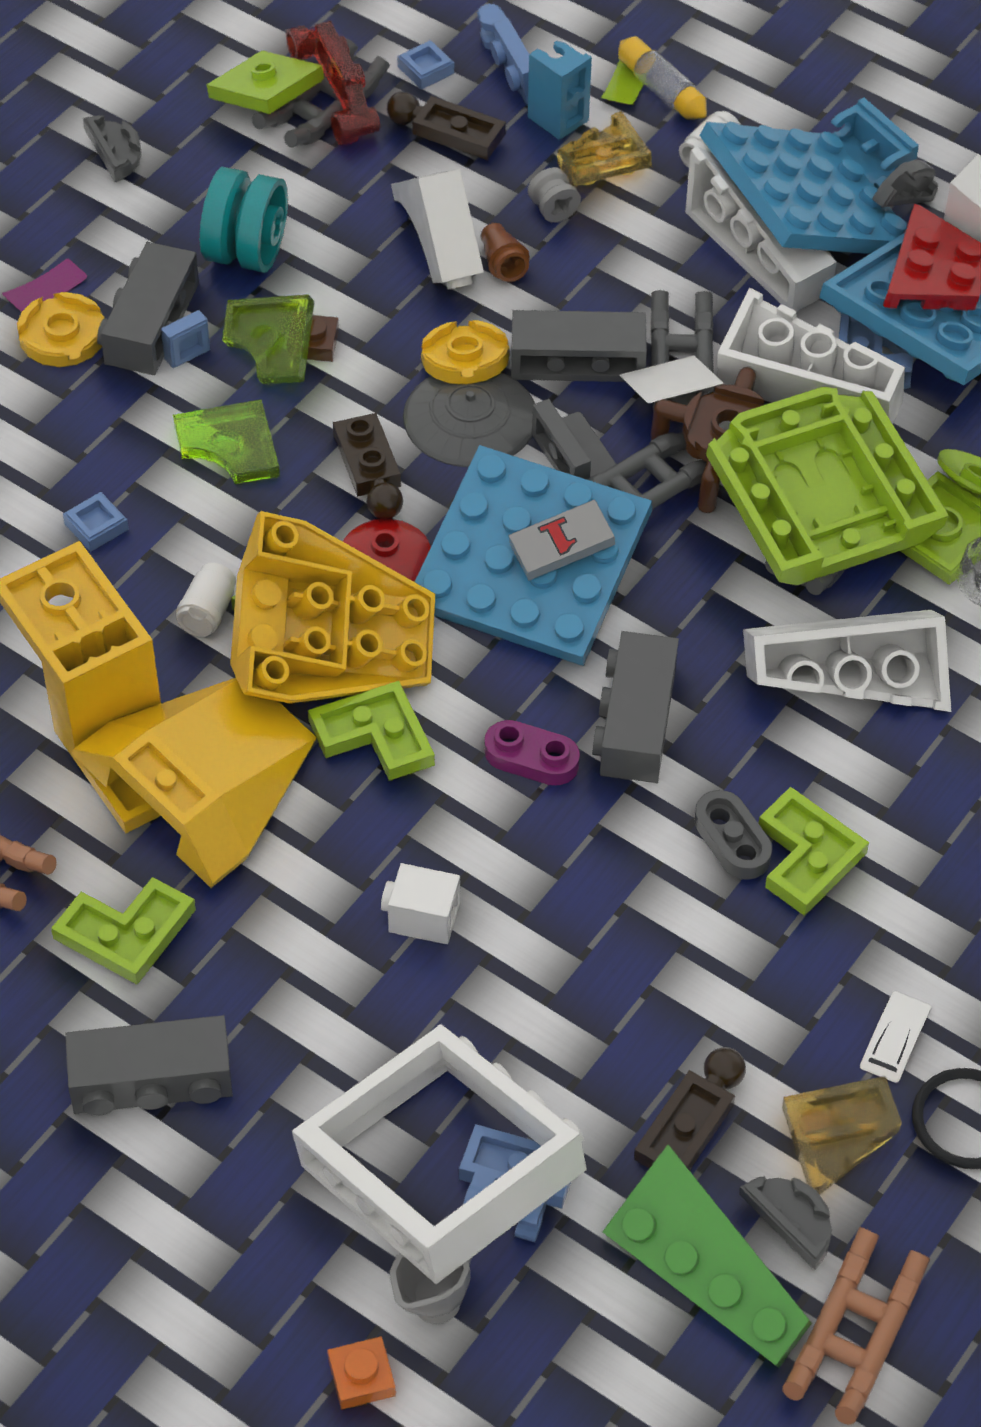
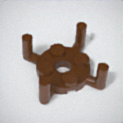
M744 367L739 371L734 385L716 386L714 392L702 397L701 393H699L690 400L688 405L662 399L657 401L654 406L651 440L669 433L671 420L683 423V436L688 454L695 459H702L707 462L702 474L698 508L704 513H711L716 509L720 479L706 456L708 444L714 438L717 441L727 431L722 429L719 424L724 421L731 422L739 413L763 406L765 402L758 393L754 392L756 373L750 367Z

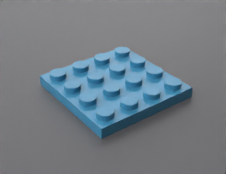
M707 122L699 135L784 248L871 254L906 231L907 223L897 216L890 206L881 207L872 200L878 189L865 176L863 167L854 161L843 148L842 140L830 132L813 133L804 132L796 128L784 130L774 129L766 125L755 127L739 125L735 122Z
M905 233L823 283L819 298L834 306L838 312L849 315L867 326L874 334L885 337L903 348L910 356L921 359L939 370L946 378L957 381L964 386L981 374V293L975 310H954L951 308H941L939 310L922 309L920 305L921 300L901 299L897 308L883 307Z
M479 445L415 583L435 593L434 616L584 666L650 517L652 501ZM595 499L615 536V545L528 581L509 543L508 535Z

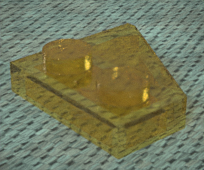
M622 111L611 115V125L601 132L593 127L583 133L580 139L571 141L557 150L558 165L567 175L570 184L573 186L589 185L598 180L618 175H630L635 171L652 167L650 150Z
M886 1076L783 1097V1113L806 1183L815 1189L819 1195L899 1133L902 1123Z

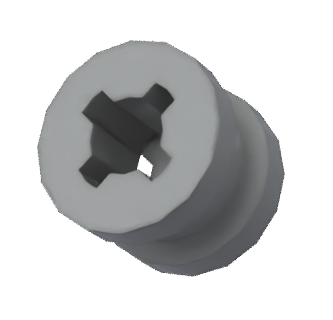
M551 167L541 171L531 180L528 186V195L534 204L539 205L541 214L549 222H560L567 219L580 205L581 196L573 185L569 184L567 175L558 167Z

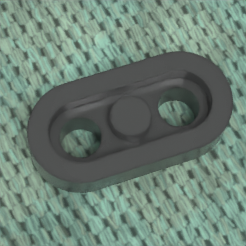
M715 790L704 794L696 805L695 827L720 864L730 875L739 879H754L763 875L770 865L772 844L745 804L738 796L724 790ZM721 819L726 823L719 825L714 823L713 820ZM749 856L752 860H743L738 857Z

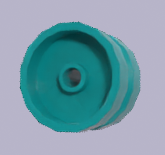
M221 166L209 185L202 211L199 240L204 260L231 264L237 257L241 268L268 272L278 255L286 225L288 189L285 180L258 174L251 182L247 171Z

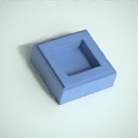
M431 40L397 56V67L421 90L454 74V62Z
M200 310L161 328L164 359L172 368L210 350L208 321Z
M102 492L63 513L64 524L90 552L129 530L126 517Z

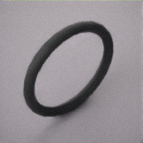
M973 1068L945 1070L932 1076L922 1085L915 1096L912 1107L914 1129L924 1147L936 1158L949 1165L964 1169H981V1157L965 1158L954 1155L935 1143L926 1130L923 1121V1108L926 1099L935 1088L955 1079H973L981 1082L980 1070Z

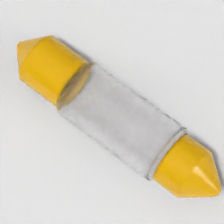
M636 36L620 41L619 60L631 69L635 77L673 111H677L687 120L703 119L706 117V97L696 89L695 84L659 52L652 50Z

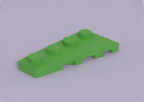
M667 1145L602 1232L780 1368L812 1322L673 1149Z

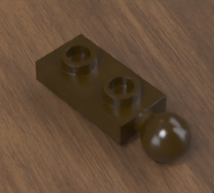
M401 91L392 95L387 103L389 118L399 125L412 123V134L485 160L489 159L506 135L505 121L431 96L426 104L421 106L413 94Z
M377 413L333 422L334 438L357 497L367 495V507L371 514L379 519H391L398 515L403 507V495L398 488L401 487V473Z
M729 1047L713 1050L707 1056L704 1063L706 1078L690 1070L635 1148V1161L650 1169L665 1147L669 1145L689 1171L691 1170L734 1106L735 1095L725 1089L736 1087L745 1076L746 1064L738 1051Z

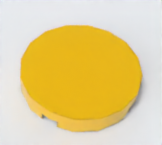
M68 292L53 293L54 298L43 301V297L32 301L21 312L17 322L20 346L29 358L42 365L65 367L77 365L92 358L102 348V345L98 344L97 335L104 316L101 314L100 307L95 301L81 294Z
M479 320L468 321V326L457 327V321L445 323L431 330L424 337L421 345V362L425 371L435 379L451 384H472L486 381L500 374L508 365L510 348L506 334L493 324Z

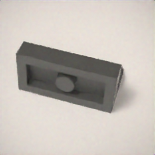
M550 399L533 404L532 436L555 470L587 480L595 474H601L616 465L582 413L575 412L561 417Z

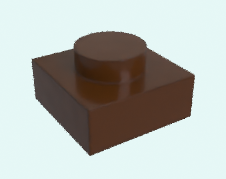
M294 314L288 344L289 358L333 362L339 332L338 317Z

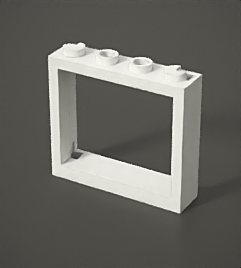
M442 1024L292 1130L301 1166L435 1284H438L587 1170L582 1147L584 1138L576 1124L568 1118H559L547 1108L545 1102L533 1090L526 1092L512 1080L503 1066L499 1063L491 1064L478 1054L474 1045L466 1037L460 1036L458 1038ZM448 1071L541 1145V1147L436 1226H433L342 1147Z

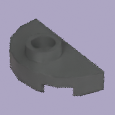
M101 115L83 118L84 130L113 180L117 182L129 176L139 165L142 155L137 131L125 121H122V124L105 121L104 116Z
M915 159L910 162H904L880 185L872 200L881 207L933 201L938 190V183L934 181L936 171L921 160Z
M761 1176L742 1185L739 1195L816 1270L827 1255L832 1235L829 1208L819 1193L797 1178H792L791 1181L782 1178L766 1179L765 1176Z

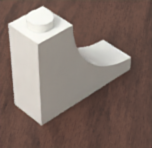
M460 169L391 184L394 200L401 203L406 209L418 233L432 282H446L447 289L473 284L471 276L484 273Z

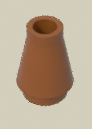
M491 223L484 227L480 237L484 244L490 273L505 282H513L523 277L529 268L530 256L527 248L510 235L499 223Z

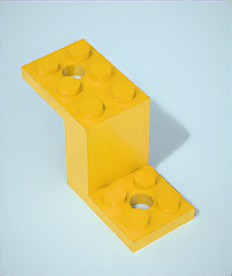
M78 541L0 578V603L42 662L54 732L125 834L161 815L121 777L105 787L72 755V751L109 721L161 704L153 640L83 544ZM57 595L73 598L68 604L62 606L48 603L51 598Z

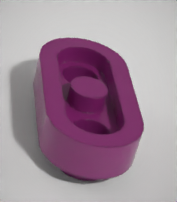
M513 720L497 722L485 734V757L493 767L499 770L555 786L570 782L578 773L579 749L576 743L566 736ZM510 739V740H515V741H513V742H505V741H503V740ZM554 752L560 754V756H551L549 753Z

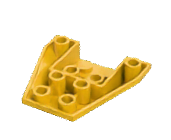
M260 511L257 514L237 574L230 665L244 695L285 703L351 696L396 681L400 682L403 689L426 686L431 683L435 593L307 521Z
M233 678L109 721L76 746L72 751V755L105 787L121 777L181 835L176 855L212 888L248 858L312 749L317 737L279 701L244 695L237 678Z

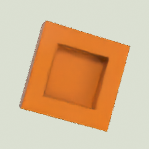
M382 1336L327 1350L341 1410L396 1396V1386Z

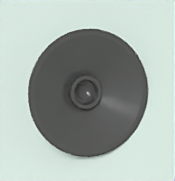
M503 372L486 381L472 384H451L430 376L417 385L409 395L403 411V422L409 438L424 454L445 464L469 467L479 445L512 456L522 450L532 438V411L535 402L521 383Z

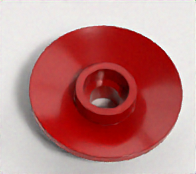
M377 519L365 522L350 531L342 541L414 582L431 548L427 537L418 528L396 519Z

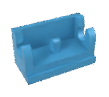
M554 41V51L561 54L562 57L552 58L548 53L539 49L529 54L528 118L561 140L589 121L592 57L587 53L582 55L564 42Z
M866 98L858 100L856 105L839 113L831 121L836 128L844 125L840 131L833 134L842 140L843 148L854 161L863 167L865 176L877 189L899 165L904 162L917 160L919 145Z

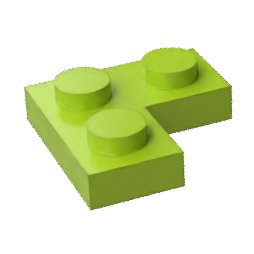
M399 681L308 710L309 723L325 758L372 743L389 781L435 766V754Z
M792 787L784 792L759 817L758 824L765 834L791 852L767 876L765 888L804 916L868 851L869 842Z
M154 877L149 880L124 913L81 891L52 926L51 931L54 940L138 985L196 911L195 900Z

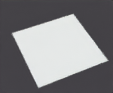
M694 355L620 374L648 404L724 384Z

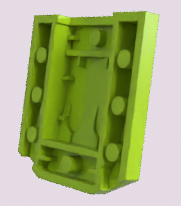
M820 387L739 413L730 422L729 429L717 441L714 438L708 444L707 458L777 580L781 583L800 585L815 578L921 544L942 529L949 516L873 391H862L861 396L857 397L838 395L837 388Z

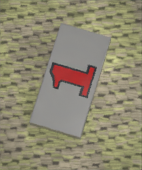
M595 499L508 535L509 543L528 581L615 545V536Z

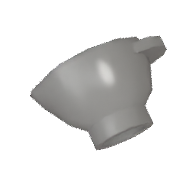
M399 1253L390 1270V1282L395 1302L407 1312L419 1315L422 1320L428 1323L440 1324L451 1320L458 1313L471 1280L469 1264L472 1258L438 1284H435Z

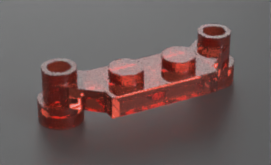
M327 21L315 24L314 27L310 28L301 25L287 29L286 43L291 58L303 60L315 55L319 65L323 66V72L344 109L331 114L332 131L337 143L340 146L357 142L359 136L379 132L380 120L378 113L374 107L368 108L363 91V88H365V76L359 63L354 64L350 57L346 38L343 35H338L332 22Z

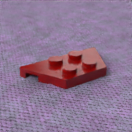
M914 204L883 307L897 308L901 299L921 300L920 305L922 309L939 310L941 308H951L954 310H975L981 293V243L921 205Z

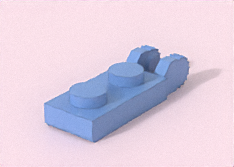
M495 3L485 4L477 12L478 20L482 27L480 31L481 41H483L486 49L491 50L495 63L498 66L504 65L506 79L511 90H518L527 105L529 53L511 22L501 10V7H498Z

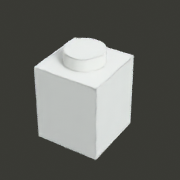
M401 863L395 882L387 881L382 895L381 910L388 912L389 932L448 945L460 905V875Z

